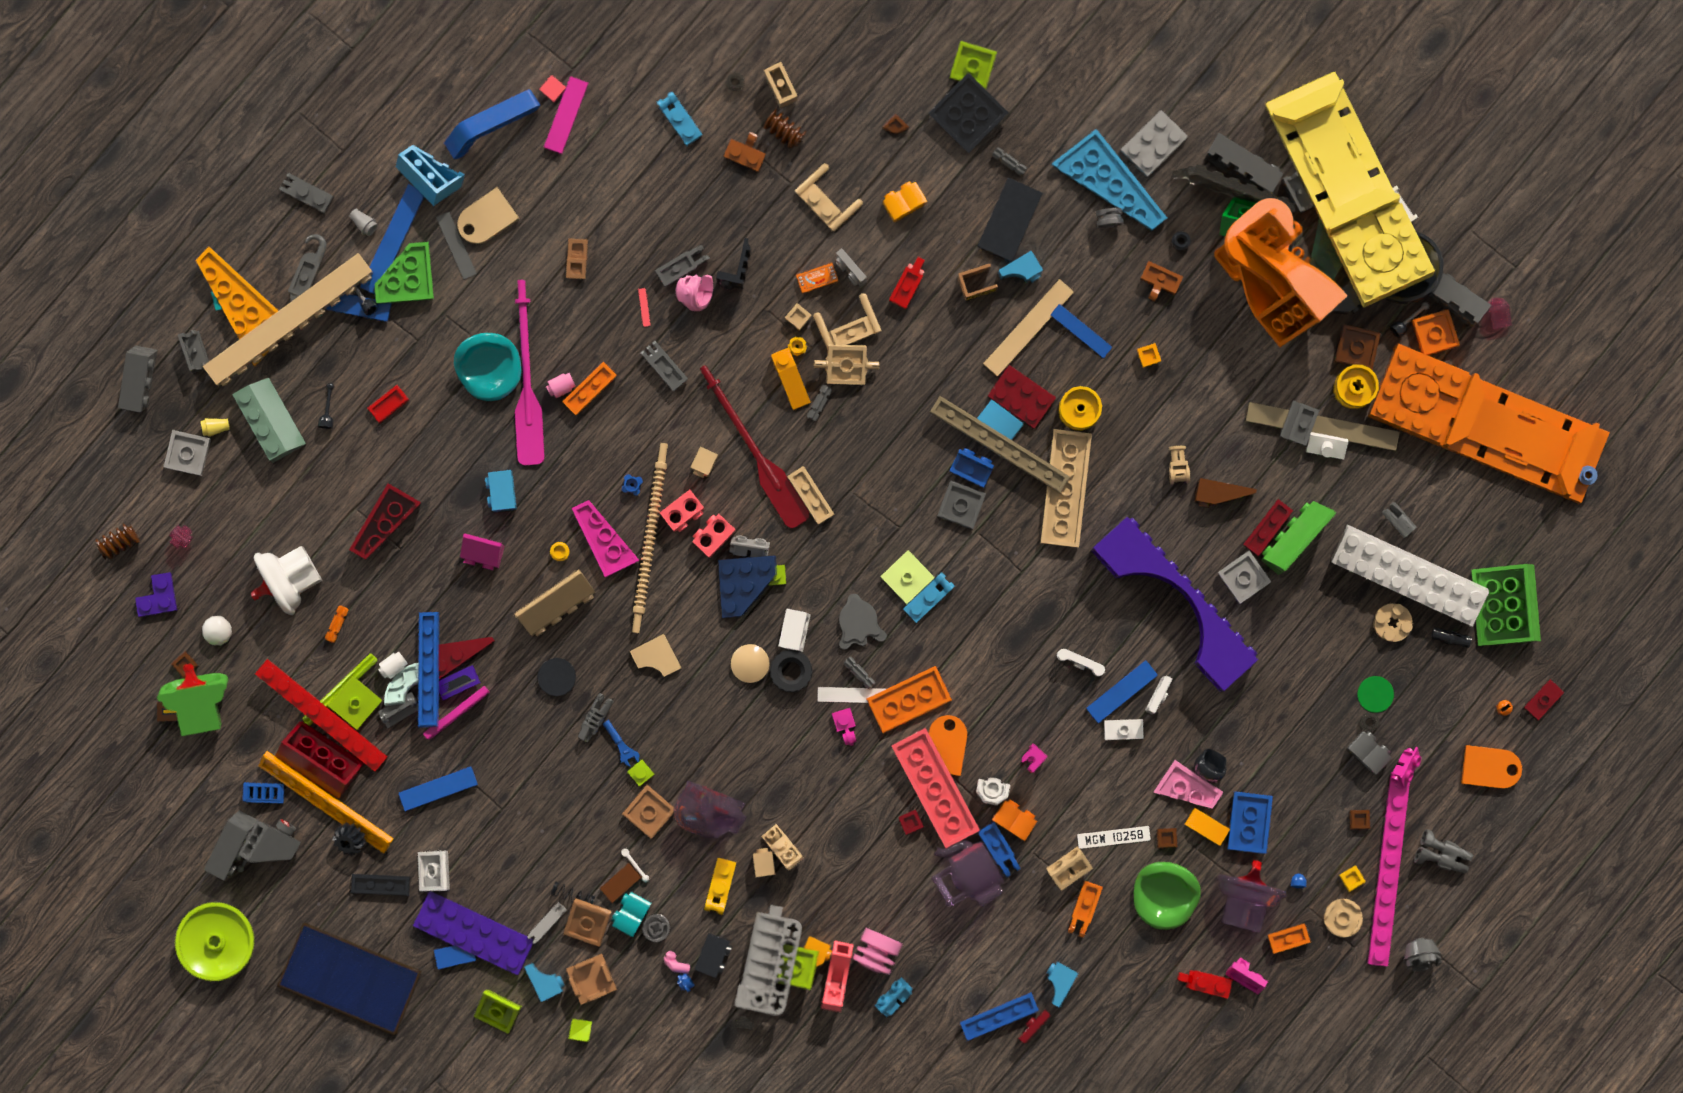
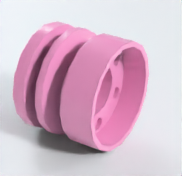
M866 928L861 940L868 944L867 948L857 947V950L863 952L864 955L862 957L854 954L853 959L870 970L890 974L891 969L885 967L884 964L886 962L894 965V962L888 958V955L898 956L903 944Z

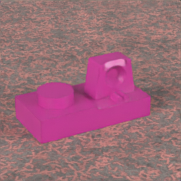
M1239 958L1237 962H1234L1228 968L1225 975L1254 993L1259 994L1265 988L1268 981L1263 979L1261 975L1250 972L1248 970L1250 963Z

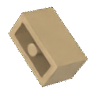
M781 62L764 70V75L780 108L798 101L797 94Z

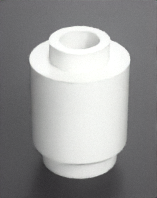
M397 652L379 663L380 668L378 670L384 678L389 677L391 679L405 669L404 666L408 663L400 652Z

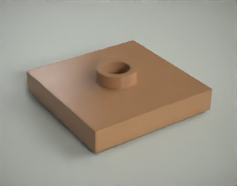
M646 785L622 815L652 839L676 809L650 786Z
M575 898L563 934L600 947L612 911Z

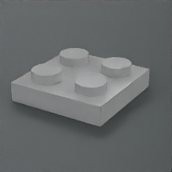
M841 248L836 253V265L841 271L846 270L848 272V278L855 286L858 284L862 287L867 282L866 275Z
M172 430L164 468L202 476L211 439Z
M1250 551L1218 572V575L1239 604L1271 583Z

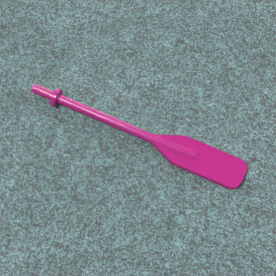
M518 280V299H515V304H519L523 390L515 409L517 457L522 465H538L545 458L542 408L531 388L527 304L530 303V299L526 298L525 280Z

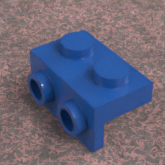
M959 449L949 472L984 488L994 467L991 464L992 461L985 457H981V459L975 457V453L969 449Z

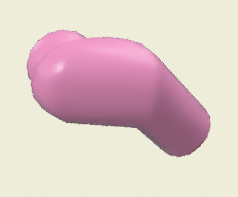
M668 951L664 957V963L670 970L688 974L690 965L678 963L675 959V953Z

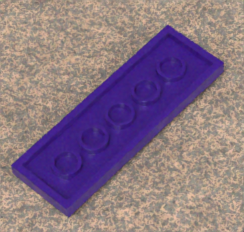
M429 891L413 924L414 927L516 975H519L534 939H528L527 936L431 891Z

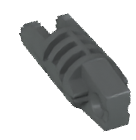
M601 693L597 695L581 725L582 729L578 738L585 742H589L591 737L597 733L604 717H606L614 702L608 698L601 710H599L604 700V695Z

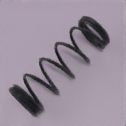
M555 881L551 891V895H554L556 897L563 888L562 899H566L569 893L571 892L570 901L571 903H573V887L569 890L568 894L564 898L565 884L562 885L559 892L555 895V892L559 885V882ZM581 890L578 892L577 896L575 897V898H577L578 895H579V893H580L579 900L581 899V893H582ZM587 894L584 902L588 897L587 903L593 904L595 896L592 895L589 902L590 894Z

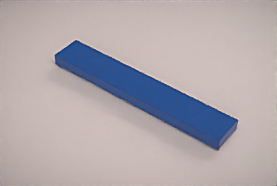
M408 184L369 267L373 272L370 275L372 278L360 286V288L375 294L374 284L395 261L424 199V196L414 186Z
M439 612L419 613V728L439 727Z

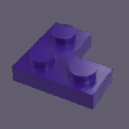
M171 572L152 575L154 595L135 598L138 617L178 611Z

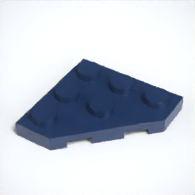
M776 556L718 560L722 618L742 617L748 611L747 609L777 576Z

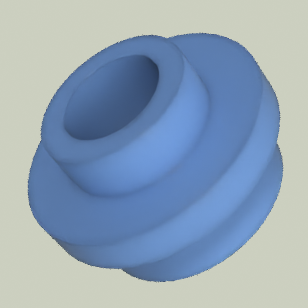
M1584 466L1578 479L1584 485H1591L1597 480V471L1592 466ZM1586 472H1590V479L1585 477Z

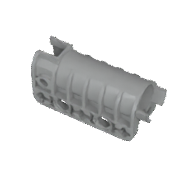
M771 905L769 914L756 913L742 984H739L735 1006L774 1015L781 1014L786 1007L802 926L795 919L781 917L783 907ZM792 923L798 928V931L793 933V938H797L796 941L785 939V935L790 936V929L787 928ZM787 942L794 945V951L790 954L783 951V945ZM781 954L786 957H793L792 961L788 959L787 966H790V970L785 972V976H789L788 980L776 978V975H781L782 972L779 964L782 965L784 963V958L780 959ZM783 981L786 984V989L783 991L777 990L776 982ZM773 993L785 995L784 998L780 997L779 1004L782 1007H779L778 1010H775V1007L772 1005L777 996H773ZM756 996H762L763 1000L757 1001Z

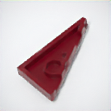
M493 637L440 644L439 679H442L495 642Z

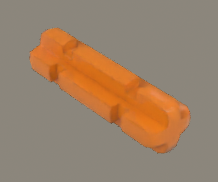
M340 605L336 611L337 615H334L330 624V631L325 636L327 641L333 643L337 638L336 634L339 633L345 620L343 618L348 613V608Z

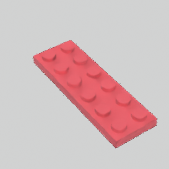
M926 728L892 745L897 758L945 848L980 831Z

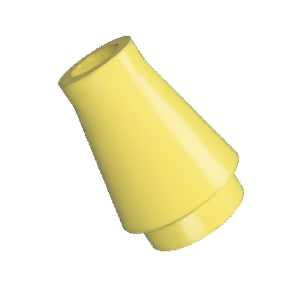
M205 418L204 421H201L203 436L208 435L210 437L230 430L228 419Z

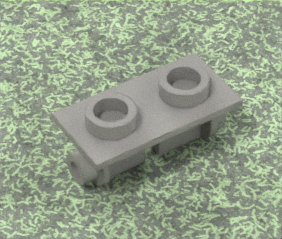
M738 535L731 539L730 552L733 555L746 557L747 550H751L750 557L768 556L770 542H766V540L761 538L752 540Z

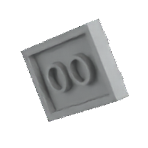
M1160 110L1120 151L1148 177L1188 136Z

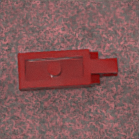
M917 257L914 265L909 263L908 267L906 266L889 299L890 302L906 310L923 278L925 271L921 270L925 262L924 259Z
M1190 970L1189 974L1179 972L1177 980L1187 982L1186 987L1192 990L1227 999L1232 985V979L1196 970Z

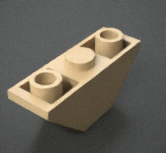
M777 824L762 835V838L788 870L804 858Z

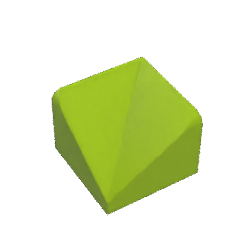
M572 1019L569 1039L588 1042L592 1022Z

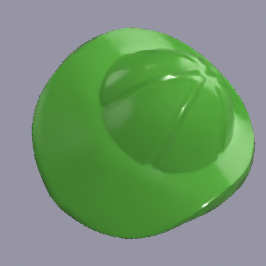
M1168 862L1152 863L1144 867L1136 878L1134 906L1138 915L1148 925L1156 929L1177 928L1187 922L1193 914L1200 900L1201 888L1196 877L1184 867Z

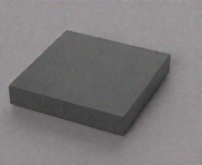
M950 481L937 517L973 530L986 493Z

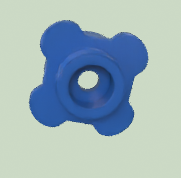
M630 474L625 475L622 491L638 495L640 493V484L643 482L642 478H635Z
M687 973L678 975L679 980L677 982L683 991L685 989L687 992L691 991L690 988L694 986V983Z

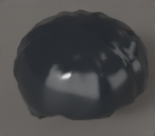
M1207 748L1195 760L1194 768L1200 778L1216 783L1226 775L1227 759L1219 752Z

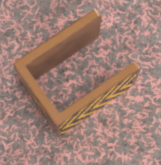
M990 264L958 274V280L965 301L997 291L998 286L996 284L968 293L963 280L964 278L990 270Z

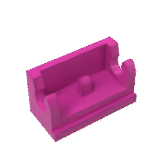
M1035 744L1029 746L1030 749L1023 755L1021 760L1022 762L1027 759L1028 762L1033 761L1027 769L1030 773L1034 772L1047 758Z

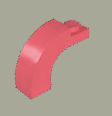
M834 941L822 1003L823 1009L841 1012L854 944Z

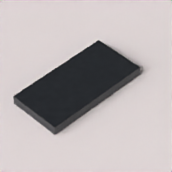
M1008 177L977 247L1012 262L1043 193Z

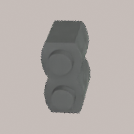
M1362 731L1346 749L1371 773L1377 775L1391 760L1392 757L1389 755L1391 752L1384 745L1379 746L1375 742L1376 737L1369 731L1367 733Z

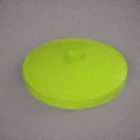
M224 903L203 904L190 911L181 921L175 939L176 952L182 965L196 977L210 981L228 979L239 973L249 962L254 949L253 929L248 919L238 909Z

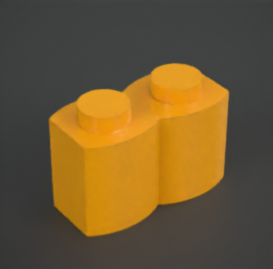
M907 182L900 187L902 190L896 193L892 191L884 196L885 199L882 204L894 223L927 204V200L916 182L912 184Z

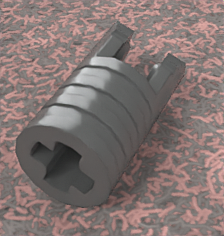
M1395 502L1390 504V509L1393 513L1389 509L1382 511V514L1404 538L1417 528Z

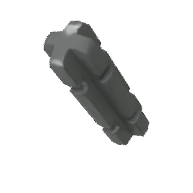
M999 147L992 154L995 159H1000V162L1009 169L1015 170V173L1019 176L1025 173L1027 168L1023 164H1019L1009 154H1005Z
M822 385L819 391L821 393L817 395L811 406L813 409L809 410L807 414L810 420H818L820 416L818 413L822 412L828 400L827 396H830L832 392L829 386Z
M852 657L846 659L844 665L851 669V672L860 682L864 683L863 685L867 689H871L875 685V681L868 677V674L859 664L855 663L856 661Z

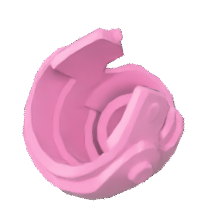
M698 275L686 276L678 280L676 285L677 299L689 310L701 311L711 301L713 293L712 276L705 275L702 278L698 277Z

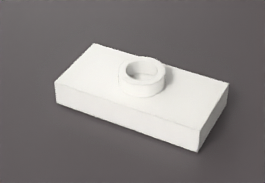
M1143 719L1104 721L1105 740L1144 739Z

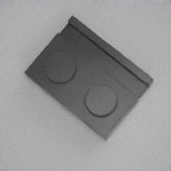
M1293 400L1279 437L1306 446L1319 410Z

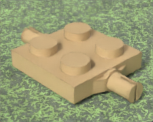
M828 345L826 361L814 360V368L826 369L827 384L865 385V376L868 369L879 370V362H868L867 346Z

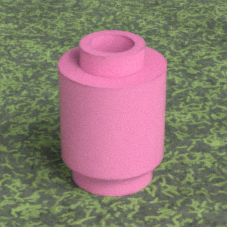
M563 373L549 380V385L546 386L550 396L555 395L556 398L572 391V388L576 387L569 373L566 375Z

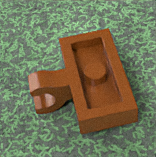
M750 132L745 145L731 139L724 157L759 172L766 153L753 148L758 136Z
M1148 261L1140 280L1153 285L1148 299L1155 301L1161 289L1175 295L1183 276Z

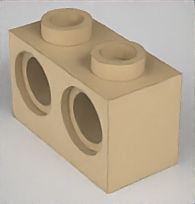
M1077 846L1046 869L1062 891L1093 869V867Z

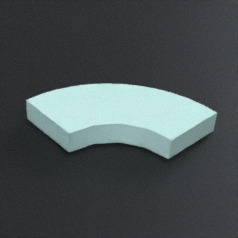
M419 663L405 667L389 683L384 698L385 706L405 704L408 691L413 686L419 684Z

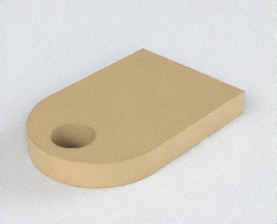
M496 187L460 214L458 230L466 241L473 244H482L519 220V217L498 187ZM467 225H472L475 230L473 234L466 235L464 228Z

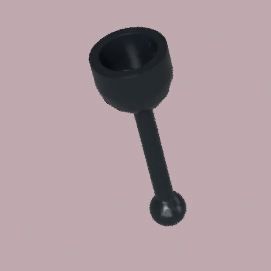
M328 383L326 386L328 393L325 414L319 417L317 426L323 429H333V419L329 416V408L334 384Z

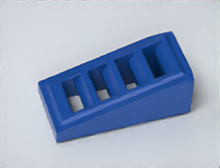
M244 783L243 802L284 803V784ZM250 787H254L253 798H250ZM258 787H262L261 799H258ZM266 787H270L269 799H266ZM274 788H278L277 799H274Z

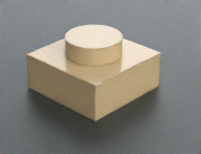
M797 303L786 315L785 319L800 331L812 315Z

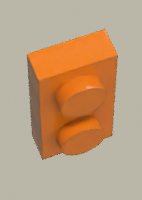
M1305 924L1267 935L1273 954L1310 943Z

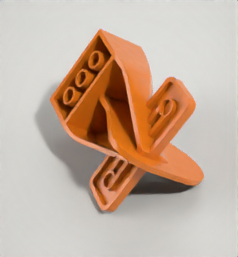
M1268 198L1256 203L1230 226L1225 236V244L1214 252V256L1233 280H1242L1245 296L1251 311L1277 345L1282 347L1323 319L1347 295L1322 271L1288 251L1289 245L1297 238L1293 228L1292 213L1282 201Z

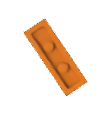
M602 362L562 402L577 416L617 375Z

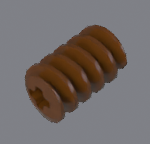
M777 109L774 110L766 120L764 129L768 130L771 128L769 133L771 135L776 133L777 140L782 138V144L789 142L787 146L789 149L794 146L796 147L807 132L805 131L800 134V126L794 129L795 122L787 124L789 118L787 117L782 120L783 113L781 112L776 115Z
M122 524L123 531L116 528V535L110 531V538L103 535V542L95 539L97 548L105 560L106 556L112 559L113 553L119 555V548L122 551H126V545L133 547V541L137 544L140 543L139 537L131 525L127 527L125 524Z

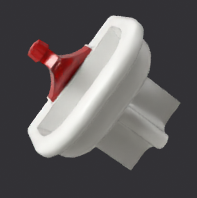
M302 546L281 558L271 553H256L254 555V561L264 579L263 583L251 593L252 598L257 600L263 595H271L286 614H295V609L301 603L300 593L323 581L305 548Z

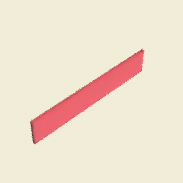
M646 288L638 289L643 327L650 326Z

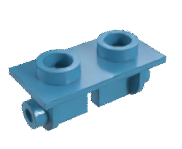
M900 978L892 984L891 989L885 995L878 999L875 1005L876 1008L886 1017L891 1016L900 1006L896 1000L899 999L903 1003L912 994L913 988Z

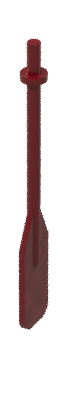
M706 365L699 368L709 384L706 388L713 390L755 457L760 485L785 525L789 528H795L805 522L809 517V511L783 469L762 456L718 384L721 381L714 379Z

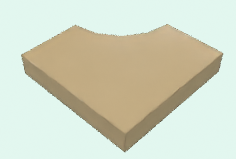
M664 634L630 651L638 669L653 667L659 670L664 677L681 669Z

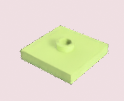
M909 550L880 576L906 604L934 579V576Z

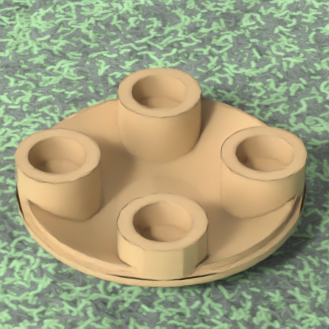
M752 644L744 645L734 652L731 659V668L739 680L754 683L761 680L767 674L769 658L761 647Z

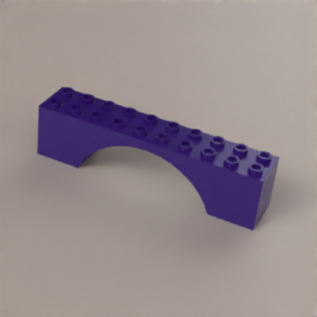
M1126 517L1090 551L1116 579L1130 575L1154 577L1170 584L1186 598L1196 615L1200 631L1199 651L1194 664L1219 692L1225 691L1258 660L1256 658V651L1251 646H1245L1243 637L1238 632L1234 633L1230 629L1231 624L1224 617L1221 619L1216 614L1218 610L1211 603L1207 604L1203 600L1205 596L1200 590H1194L1190 586L1192 584L1190 579L1186 575L1181 576L1177 571L1179 569L1172 560L1168 562L1164 557L1166 555L1159 546L1155 547L1151 543L1153 540L1146 532L1142 533L1138 529L1140 525L1133 518L1129 519Z

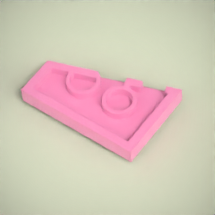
M1174 760L1153 793L1213 809L1223 791Z

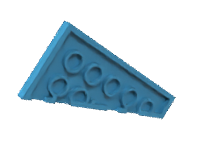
M1097 129L1051 164L1116 208H1122V212L1151 231L1167 219Z

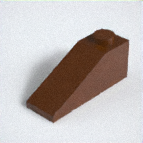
M1200 478L1194 502L1198 503L1199 507L1209 508L1210 505L1214 506L1254 495L1257 489Z

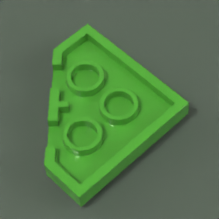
M428 242L409 243L381 278L378 279L374 284L376 304L434 300Z

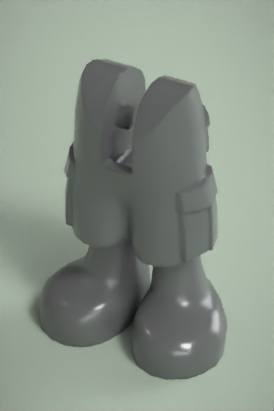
M1425 829L1421 837V845L1440 850V854L1419 847L1415 853L1414 862L1422 864L1425 861H1434L1438 868L1467 873L1469 866L1461 862L1458 863L1455 859L1459 857L1463 860L1472 861L1474 855L1451 841L1440 842L1435 838L1431 830Z

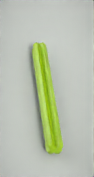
M369 654L320 702L329 708L327 704L353 675L359 679L377 662V658L373 654ZM306 715L303 717V721L307 725L313 723Z

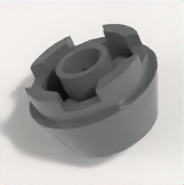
M1419 938L1406 945L1404 963L1407 966V970L1412 967L1413 971H1425L1433 964L1436 967L1442 964V954L1433 940Z

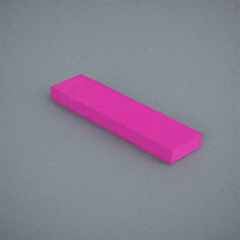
M570 76L544 145L545 149L563 154L587 90V82Z
M483 686L439 721V727H431L424 732V736L427 739H432L486 697L490 691L486 686Z

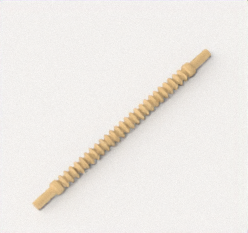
M660 443L658 462H655L656 471H654V474L656 476L653 477L655 482H652L654 487L651 488L653 490V493H651L653 497L650 498V501H652L649 504L651 509H648L650 514L647 515L649 517V520H647L648 525H646L648 530L645 531L647 536H644L646 541L643 542L645 544V547H643L644 552H642L643 558H641L643 562L640 563L642 566L639 569L641 574H638L640 579L637 580L639 582V585H637L639 589L636 590L638 593L635 596L637 601H634L636 606L633 607V613H635L632 627L633 633L640 632L642 614L645 613L643 606L646 603L644 599H647L645 594L648 593L646 592V589H648L646 584L649 583L647 579L650 578L648 575L651 572L649 567L652 566L650 562L653 561L651 559V556H653L651 552L654 551V548H652L655 545L653 540L656 539L654 535L657 534L655 532V529H657L656 524H658L656 519L659 518L657 513H660L658 508L661 507L659 505V502H661L660 497H662L660 492L663 491L661 486H664L662 481L665 480L663 475H666L664 470L667 468L665 461L668 444Z

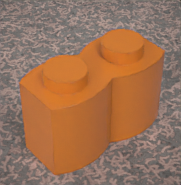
M1010 799L1008 802L1004 800L992 820L1025 841L1037 823L1034 819L1035 815L1027 810L1022 812L1018 809L1019 805Z

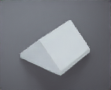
M448 851L418 852L419 891L450 890Z

